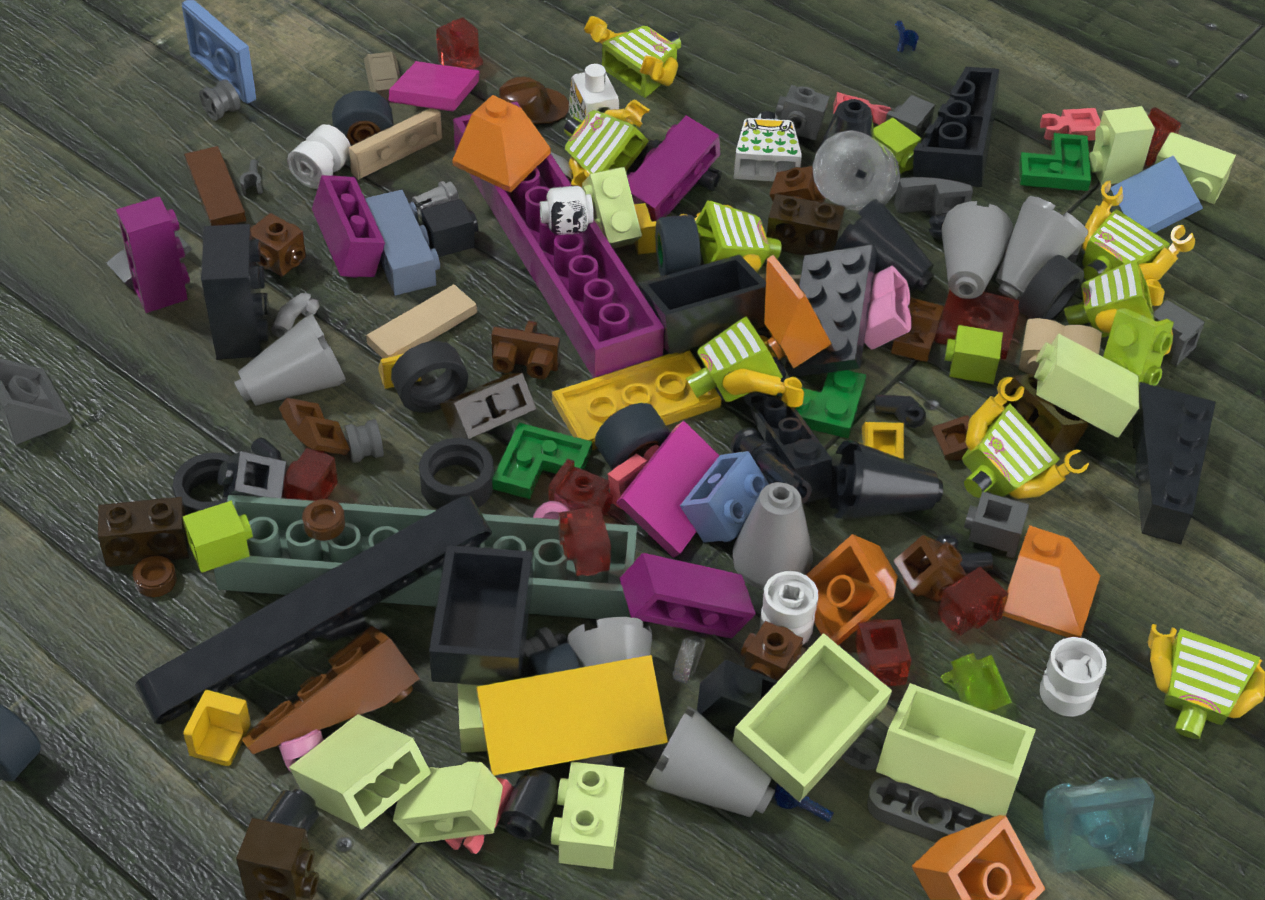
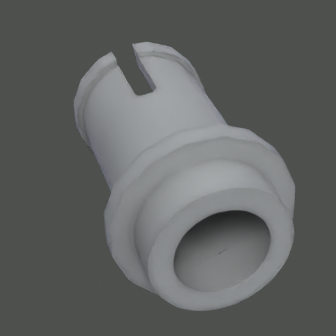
M441 181L438 183L437 188L412 197V202H414L416 208L419 207L420 210L417 213L422 218L421 209L458 200L459 195L451 181L447 183Z

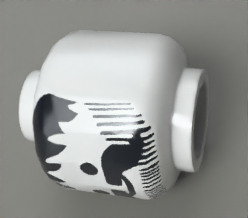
M580 186L551 188L547 193V201L540 202L541 223H548L554 235L583 233L588 223H593L591 194H585V191Z

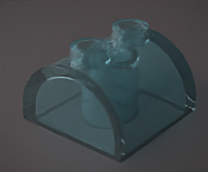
M1107 777L1092 784L1078 786L1064 783L1047 791L1043 802V826L1046 843L1057 873L1143 861L1155 796L1145 780L1140 777L1120 780Z

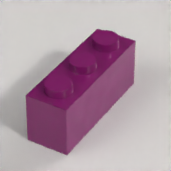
M686 115L678 125L674 124L671 126L665 139L657 148H653L647 153L644 163L635 173L631 172L627 176L634 204L646 203L651 222L657 221L661 217H666L721 155L719 135Z
M321 175L312 211L340 276L352 278L375 277L385 242L356 178Z
M160 196L116 209L133 287L145 313L188 300L185 285L190 283V278L184 263H180V258H184L185 253L179 237H175L174 232L179 231L180 227L174 210H166Z
M642 553L620 577L631 618H637L642 621L732 639L756 614L741 574Z

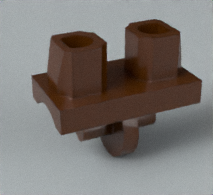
M529 320L525 330L493 328L491 340L493 369L495 371L509 373L513 370L514 364L527 366V374L532 378L543 380L547 378L550 370L558 371L560 365V338L537 333V322Z

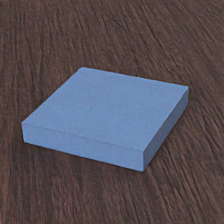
M1174 155L1110 188L1115 196L1122 186L1123 201L1119 206L1123 214L1153 233L1203 209Z

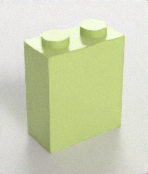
M1059 333L1052 344L1046 342L1036 358V363L1039 364V367L1034 376L1038 380L1036 395L1118 438L1139 409L1138 375Z
M359 714L289 767L300 789L315 800V806L361 830L432 774L412 737Z

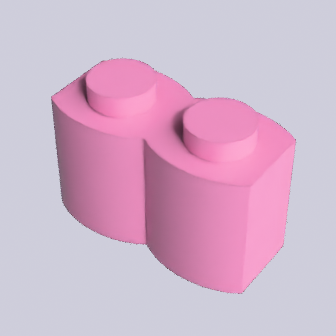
M893 265L874 274L864 343L871 350L911 330V315L908 308L910 303L908 283Z

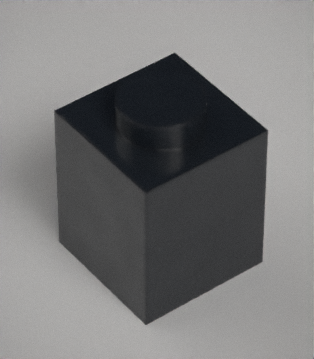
M462 199L421 209L422 225L425 226L428 233L429 248H435L438 257L475 247L474 232L479 230L477 218L473 211L468 212Z

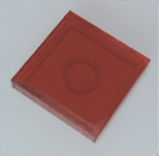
M950 290L934 342L947 345L948 339L955 340L958 325L1003 332L1000 359L1006 360L1020 313L1018 309L1019 300L983 292L976 298L965 299L956 296Z

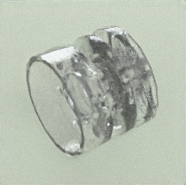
M853 130L836 133L825 140L816 152L813 163L814 182L820 193L832 203L856 212H860L864 206L874 199H877L884 205L888 203L896 192L900 179L898 161L892 151L866 133ZM858 170L867 173L864 179L855 176Z

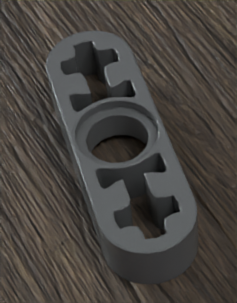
M881 777L875 780L870 787L867 799L868 811L878 821L934 842L991 818L990 815L979 813L973 808L949 799L939 798L931 792L907 783L897 782L890 777ZM886 794L894 796L890 806L882 803V799L885 798ZM908 801L913 802L910 815L904 813ZM925 807L934 808L941 813L943 820L937 824L926 823L920 818L918 811ZM951 817L957 819L953 831L948 829Z

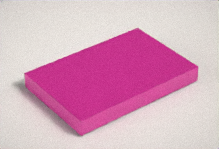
M416 61L389 89V101L453 112L479 82V70Z
M683 420L676 425L616 503L674 558L683 551L697 532L680 505L720 455Z

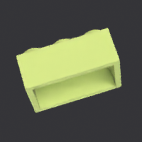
M823 633L735 727L732 743L800 802L885 709L892 690Z
M910 683L888 729L876 772L886 775L897 782L907 783L931 792L939 798L949 799L968 806L979 813L994 817L998 815L1006 816L1036 729Z

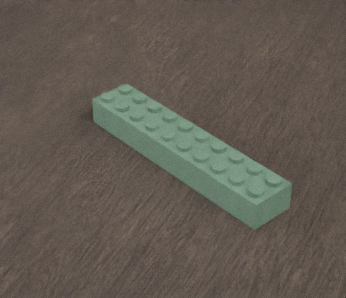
M229 494L227 502L232 500L238 516L243 514L247 516L253 538L247 540L250 557L214 569L218 590L287 595L436 510L339 503L344 510L345 528L336 538L320 541L306 534L302 519L304 509L314 501ZM482 514L492 530V535L477 547L533 552V587L529 614L590 619L630 617L620 577L635 562L637 526ZM443 566L381 602L437 607Z

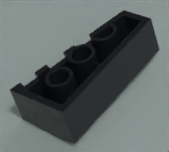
M965 67L950 91L949 100L946 104H942L934 124L928 126L925 131L924 140L922 143H918L914 149L913 177L945 179L974 187H982L998 103L999 69Z
M1139 382V409L1130 422H1133L1132 442L1133 448L1136 450L1137 460L1135 473L1139 481L1138 502L1141 533L1181 544L1193 515L1216 402Z

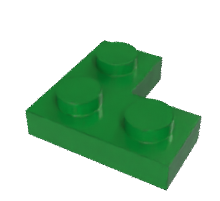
M1054 133L1051 143L1052 155L1021 152L1019 160L1020 185L1067 190H1089L1091 174L1088 136Z
M849 370L830 372L827 374L822 393L802 388L804 391L803 404L800 407H795V409L811 430L849 439L865 386L866 374Z
M518 423L492 478V489L530 499L543 470L580 480L592 453V441Z

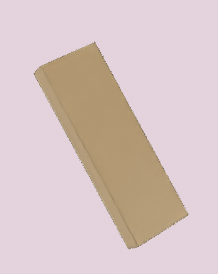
M429 108L350 146L351 173L359 180L442 139L441 112L437 109Z
M453 284L367 334V344L383 359L404 354L407 350L421 343L431 341L477 313V304Z

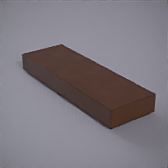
M218 146L185 153L186 165L210 226L232 225L246 221L245 211Z

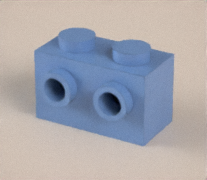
M749 451L720 455L685 498L680 507L703 542H728L738 537L760 492L769 483Z

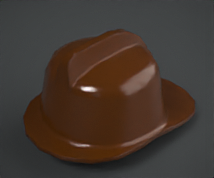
M530 77L512 78L499 89L498 98L510 103L517 101L533 124L556 122L566 117L569 112V101L564 95L558 91L545 88L543 84Z

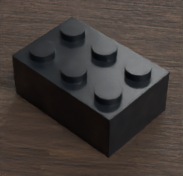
M250 224L204 226L201 282L216 360L256 357L262 352V342L269 341L267 319H262L263 315H269L268 293H261L260 290L265 289L264 267L256 265V262L261 261L259 239H252Z
M740 254L638 283L641 293L664 326L663 347L669 354L684 353L693 347L706 344L744 317L748 318L756 331L761 327H765L766 281Z
M447 545L429 648L432 682L489 685L521 679L533 587L532 551Z

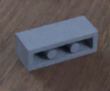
M403 190L365 198L385 242L380 263L394 295L436 286L435 270L440 269L439 257L435 248H429V237L425 226H419L418 213L414 202L408 203Z

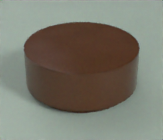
M329 499L316 500L310 503L303 511L304 530L309 537L315 540L326 541L334 539L345 528L344 510L336 501Z
M163 556L144 558L137 563L133 570L136 589L147 597H160L167 594L174 588L177 581L173 563Z

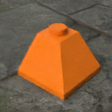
M492 95L472 113L452 163L453 166L511 193L551 154V148L521 107Z
M774 255L767 258L764 324L772 337L767 340V343L778 360L785 357L791 366L795 368L832 343L804 292Z
M1029 525L1000 615L1068 638H1081L1101 575L1069 538Z
M852 534L806 574L818 589V603L814 623L820 634L824 633L839 645L894 599L898 576L879 545Z
M1005 815L995 816L940 838L911 866L930 900H1036L1045 890Z

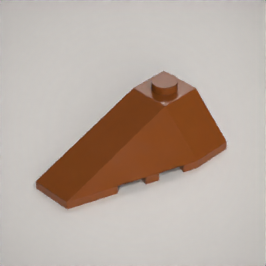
M371 626L328 660L332 668L326 674L318 675L315 678L314 676L309 677L300 685L301 689L297 694L299 698L294 703L288 700L279 704L242 738V741L252 754L264 751L283 742L304 736L316 729L320 730L353 718L357 714L361 715L383 707L390 701L397 703L412 692V684L420 678L393 641L374 626Z

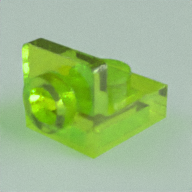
M974 653L950 662L953 670L941 675L944 683L953 681L961 702L989 712L1012 703L992 654L979 660L976 659Z

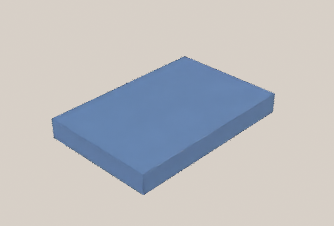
M195 0L182 2L190 55L219 81L223 79L228 80L243 102L248 104L256 100L249 46Z

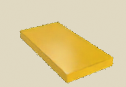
M690 350L684 353L667 354L552 392V402L572 436L592 441V450L598 449L595 445V435L600 426L614 413L629 405L637 403L651 404L665 425L721 407V397L715 388L697 398L686 380L687 377L702 369Z
M652 655L476 687L490 770L494 776L668 743Z

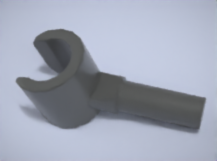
M255 159L250 161L249 172L243 173L240 177L242 193L246 195V189L250 186H256L258 194L263 193L261 177L258 174L259 162Z

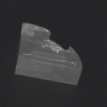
M692 635L682 640L672 674L674 680L686 684L690 681L701 657L705 639Z

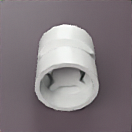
M323 124L314 130L306 138V141L300 143L289 153L287 158L288 167L294 177L303 185L318 189L321 175L333 176V172L340 170L350 160L349 147L351 145L341 131L331 125Z
M795 571L780 572L768 579L764 587L760 628L765 621H768L778 627L790 629L796 635L803 638V644L809 641L813 632L815 611L818 603V589L815 583L808 576Z
M1070 637L1056 643L1051 651L1047 668L1040 684V695L1044 704L1050 710L1060 715L1071 717L1082 715L1090 710L1106 671V658L1103 651L1095 643L1085 638Z

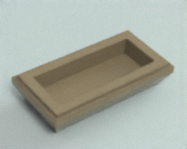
M393 52L367 54L364 58V65L370 91L378 93L389 101V89L401 77L396 55Z

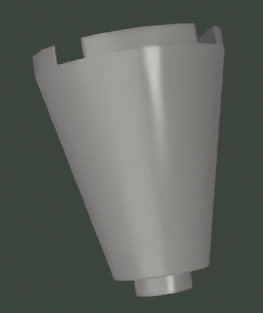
M1029 196L1022 204L996 277L997 283L1000 284L998 290L1006 297L1015 301L1018 297L1022 296L1033 277L1050 259L1056 255H1063L1065 258H1068L1085 241L1088 235V230L1068 212L1064 216L1053 210L1056 205L1038 197Z
M969 201L956 205L945 217L942 225V239L948 286L951 292L958 297L972 299L980 296L1004 257L1013 232V223L1009 216L999 207L989 204V207L977 206V201Z
M312 314L303 318L240 369L238 373L241 379L234 383L244 402L252 399L255 406L339 386L346 382V378Z
M771 483L762 489L733 546V563L737 573L741 574L744 581L763 590L768 579L775 574L784 571H795L806 575L810 571L813 562V551L801 496L796 488L787 483Z
M612 617L597 620L598 628L585 631L583 624L571 631L567 637V643L573 648L580 668L651 655V628L648 625L645 629L643 621L637 618Z
M689 706L646 783L647 786L653 789L747 817H751L755 810L763 814L775 792L774 789L768 786L771 777L698 711Z

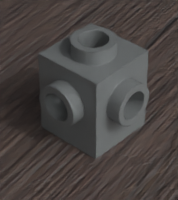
M791 85L787 96H780L775 114L780 116V120H790L793 122L797 137H805L816 141L830 96L817 93L809 87Z

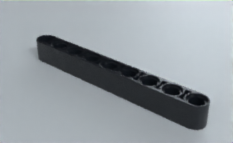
M460 497L149 672L136 682L135 688L154 724L160 725L170 722L195 708L205 690L217 693L227 690L444 565L447 545L477 547L492 535V530L472 497Z

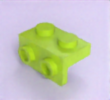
M1126 308L1116 311L1103 357L1138 375V385L1139 382L1157 386L1162 376L1160 366L1164 354L1169 350L1173 341L1171 331L1174 322L1169 319L1154 321Z

